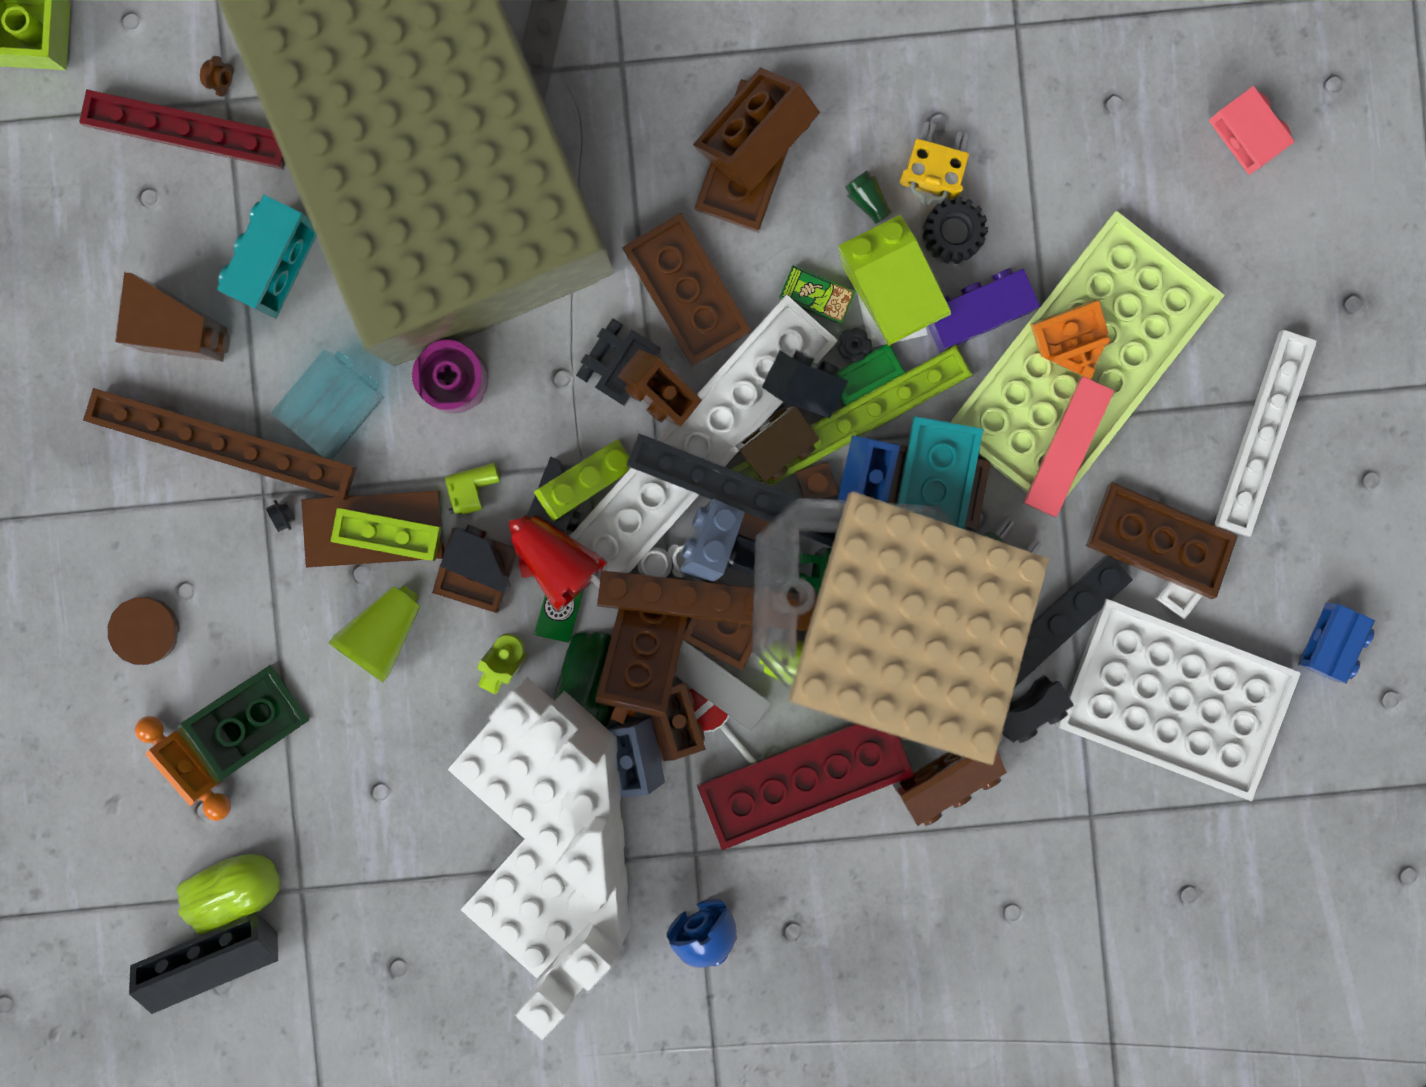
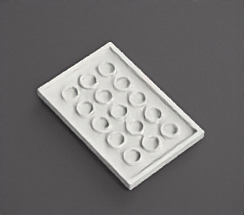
M1106 599L1103 608L1098 613L1068 692V696L1074 706L1067 710L1068 715L1057 722L1056 727L1252 801L1301 673Z

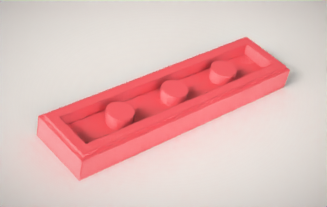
M1080 377L1023 501L1024 504L1052 517L1058 516L1114 390L1086 377Z

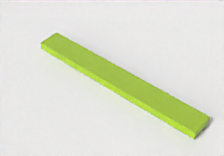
M955 345L835 411L830 418L825 417L810 425L820 438V440L813 444L816 447L815 450L802 460L795 458L787 465L788 471L775 481L769 479L764 482L758 477L747 461L731 470L772 486L849 444L852 435L861 437L969 378L972 376V373Z

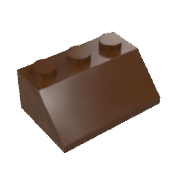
M760 67L695 141L693 146L732 181L752 191L764 180L766 174L779 159L786 155L788 149L799 136L810 127L813 120L820 114V111L799 83Z
M997 751L993 765L946 752L913 772L914 776L894 783L893 787L916 825L919 826L924 823L927 826L939 820L943 816L941 812L952 805L954 808H958L968 803L972 799V793L981 788L988 790L998 785L1002 781L1000 777L1006 774L1007 771Z

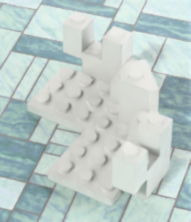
M527 677L489 717L491 721L448 770L524 838L517 848L467 901L461 911L536 978L556 959L552 968L529 991L515 1015L543 1040L565 1017L574 997L583 988L589 991L612 967L631 927V920L627 901L628 881L627 868L624 861V828L620 809V777L616 756L618 751L617 737L568 693L564 691L554 701Z

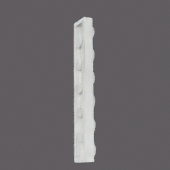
M1286 330L1279 332L1214 526L1245 537H1251L1317 342L1316 340Z

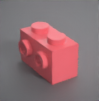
M1254 86L1208 120L1248 175L1295 142L1291 137L1288 125L1276 117L1270 109L1268 98L1263 93L1258 92Z

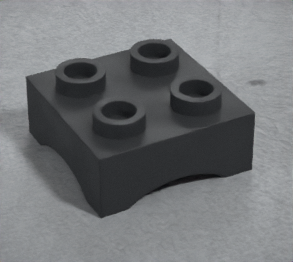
M1045 675L1035 680L1026 694L1009 704L1001 735L1013 743L1017 740L1023 743L1037 735V728L1049 722L1051 725L1064 719L1068 715L1067 710L1073 707L1074 704L1060 681L1052 682Z

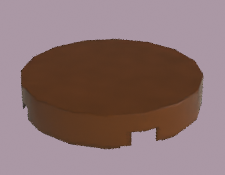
M150 597L132 598L121 603L112 612L107 625L108 640L112 650L122 660L134 665H149L165 659L174 650L177 643L179 623L174 611L164 602Z

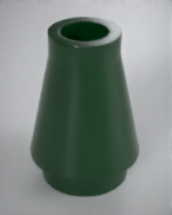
M867 170L845 186L849 193L847 197L864 211L875 224L892 212L887 205L875 175L871 176Z

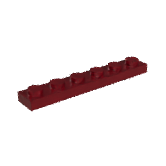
M86 89L79 123L85 127L284 170L286 161L271 129Z

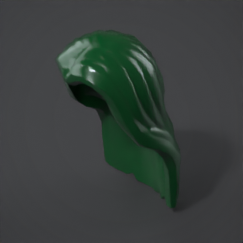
M588 632L577 633L573 636L566 651L555 688L554 701L565 691L606 727L615 707L596 703V695L612 635L594 632L591 635Z

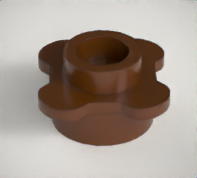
M213 56L201 66L200 81L206 89L215 90L217 96H225L227 88L232 83L233 66L223 63L221 57Z

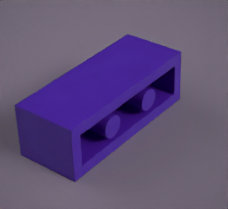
M1008 268L993 275L994 282L985 286H981L980 282L971 284L961 289L962 296L950 300L948 295L944 296L951 310V315L928 326L939 353L1037 310L1040 305L1025 270L1021 269L1013 273L1012 268Z

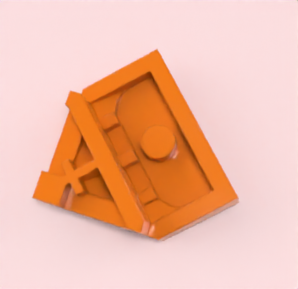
M1092 300L1030 324L1041 357L1091 380L1096 370L1094 367L1105 345L1111 341L1107 337L1109 332L1099 300Z

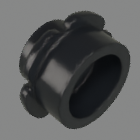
M848 329L839 337V353L842 357L848 358L852 362L864 359L865 354H869L871 351L872 342L867 338V333L863 329ZM854 341L858 343L856 348L852 347V342Z
M274 500L273 505L265 508L278 532L286 528L290 531L292 527L289 523L295 521L292 512L286 502L279 505L277 500Z

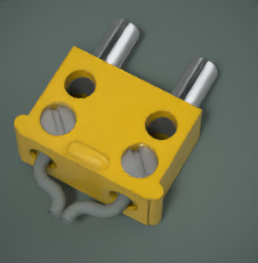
M930 122L924 123L920 139L916 138L907 168L903 171L899 180L902 186L911 188L912 193L921 198L922 205L930 206L934 201L941 202L946 198L954 200L955 197H959L963 190L961 182L969 153L964 152L969 136L968 133H964L959 150L958 147L963 131L957 132L953 148L931 142L936 127L934 123L931 124L927 140L925 141ZM920 191L934 194L937 196L930 197L926 201L925 195Z

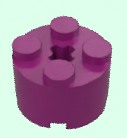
M439 340L427 346L420 356L416 358L412 368V382L419 396L427 404L443 412L462 413L477 406L483 400L488 387V372L479 355L466 345L454 340ZM450 370L457 374V379H453L452 384L444 380L445 376L450 375Z

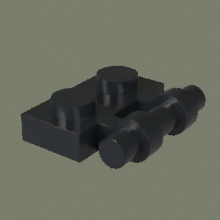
M612 318L605 329L601 328L597 335L599 339L590 354H585L580 361L583 365L576 376L587 383L594 372L601 375L602 377L595 388L625 407L631 396L624 390L627 384L618 377V374L639 349L657 357L661 347L632 329L625 341L617 335L622 329L623 324ZM611 346L617 349L618 352L607 367L601 363V360Z

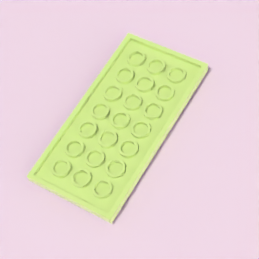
M1115 211L949 423L983 429L979 456L984 460L990 461V465L1028 493L1080 377H1083L1041 357L1030 324L1092 300H1099L1109 332L1107 337L1111 341L1105 345L1094 367L1096 370L1091 380L1114 390V393L1069 489L1068 496L1225 295L1118 211Z

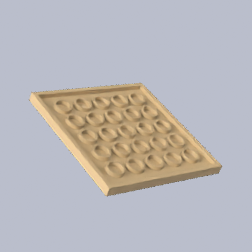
M855 492L848 493L787 702L993 765L1049 558Z

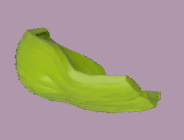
M245 854L225 859L178 884L177 894L179 895L178 903L180 904L178 915L188 925H191L197 934L203 935L255 912L259 913L273 901L279 892L281 885L280 874L276 871L275 864L264 855Z

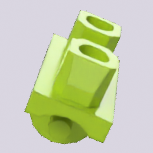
M505 633L498 637L477 666V669L483 672L478 683L479 687L497 694L503 683L507 685L510 683L528 656L524 652V643L521 638L512 633Z

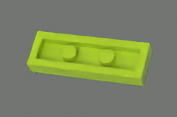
M616 439L534 491V494L551 520L554 521L624 476L631 469L626 466L629 456L620 441Z
M337 508L331 542L436 561L442 527Z

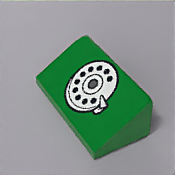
M584 590L567 606L562 607L559 612L552 607L545 595L534 635L570 643Z

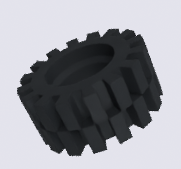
M955 197L954 200H950V198L944 199L941 204L938 203L934 206L923 225L924 233L922 238L923 241L926 240L927 244L925 247L927 251L931 250L934 253L932 257L936 260L940 257L943 259V263L948 264L950 261H954V264H959L963 260H969L984 244L986 240L985 235L988 233V227H985L987 218L986 215L981 216L980 212L982 209L979 205L976 208L971 205L973 201L967 199L966 202L961 201L962 197ZM957 218L966 224L968 234L963 242L951 243L944 238L942 226L948 219Z

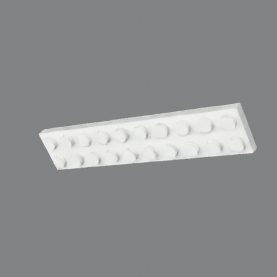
M786 295L697 394L702 401L681 427L671 423L657 440L725 467L739 452L735 446L764 424L783 403V401H780L762 388L779 350L794 354L796 349L812 356L814 358L813 362L818 364L838 340ZM631 468L570 537L603 557L608 562L603 570L630 573L698 498L699 494ZM595 572L591 579L598 588L601 572L599 574Z

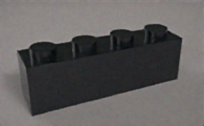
M255 912L130 965L129 995L147 1011L154 1014L279 961L277 932L258 912Z

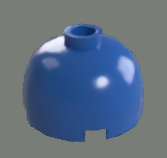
M709 899L696 904L701 910L687 917L686 911L682 912L671 923L666 933L668 943L673 952L683 963L691 967L705 968L722 964L727 959L737 939L736 922L730 910L722 900Z

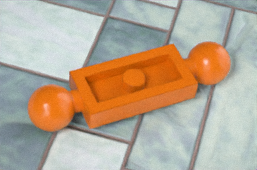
M155 716L141 718L136 723L135 735L140 741L154 745L145 754L189 806H192L201 799L203 802V813L208 819L219 821L226 818L231 811L229 798L224 794L212 791L219 783H215L187 742L177 731L165 737L163 735L164 726L159 718Z

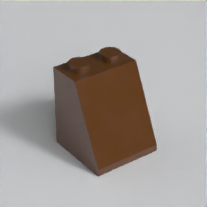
M124 272L116 343L143 352L223 362L224 354L228 352L230 347V336L225 326L162 287L133 273Z

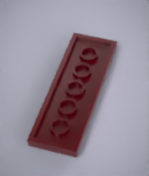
M853 723L699 783L697 788L722 850H725L910 778L914 774L899 736Z

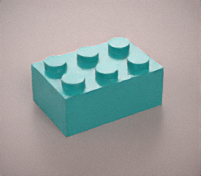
M263 194L261 200L256 202L250 211V223L245 233H241L234 244L235 254L230 264L225 265L220 272L218 278L220 284L217 290L277 319L317 235L311 220L303 213Z

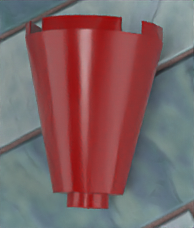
M526 515L523 516L511 529L515 533L511 541L550 604L557 612L576 598L591 583L592 575L595 572L599 574L608 563L603 557L537 515L530 519Z

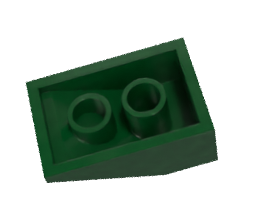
M269 665L181 722L177 729L217 784L310 720L272 666Z

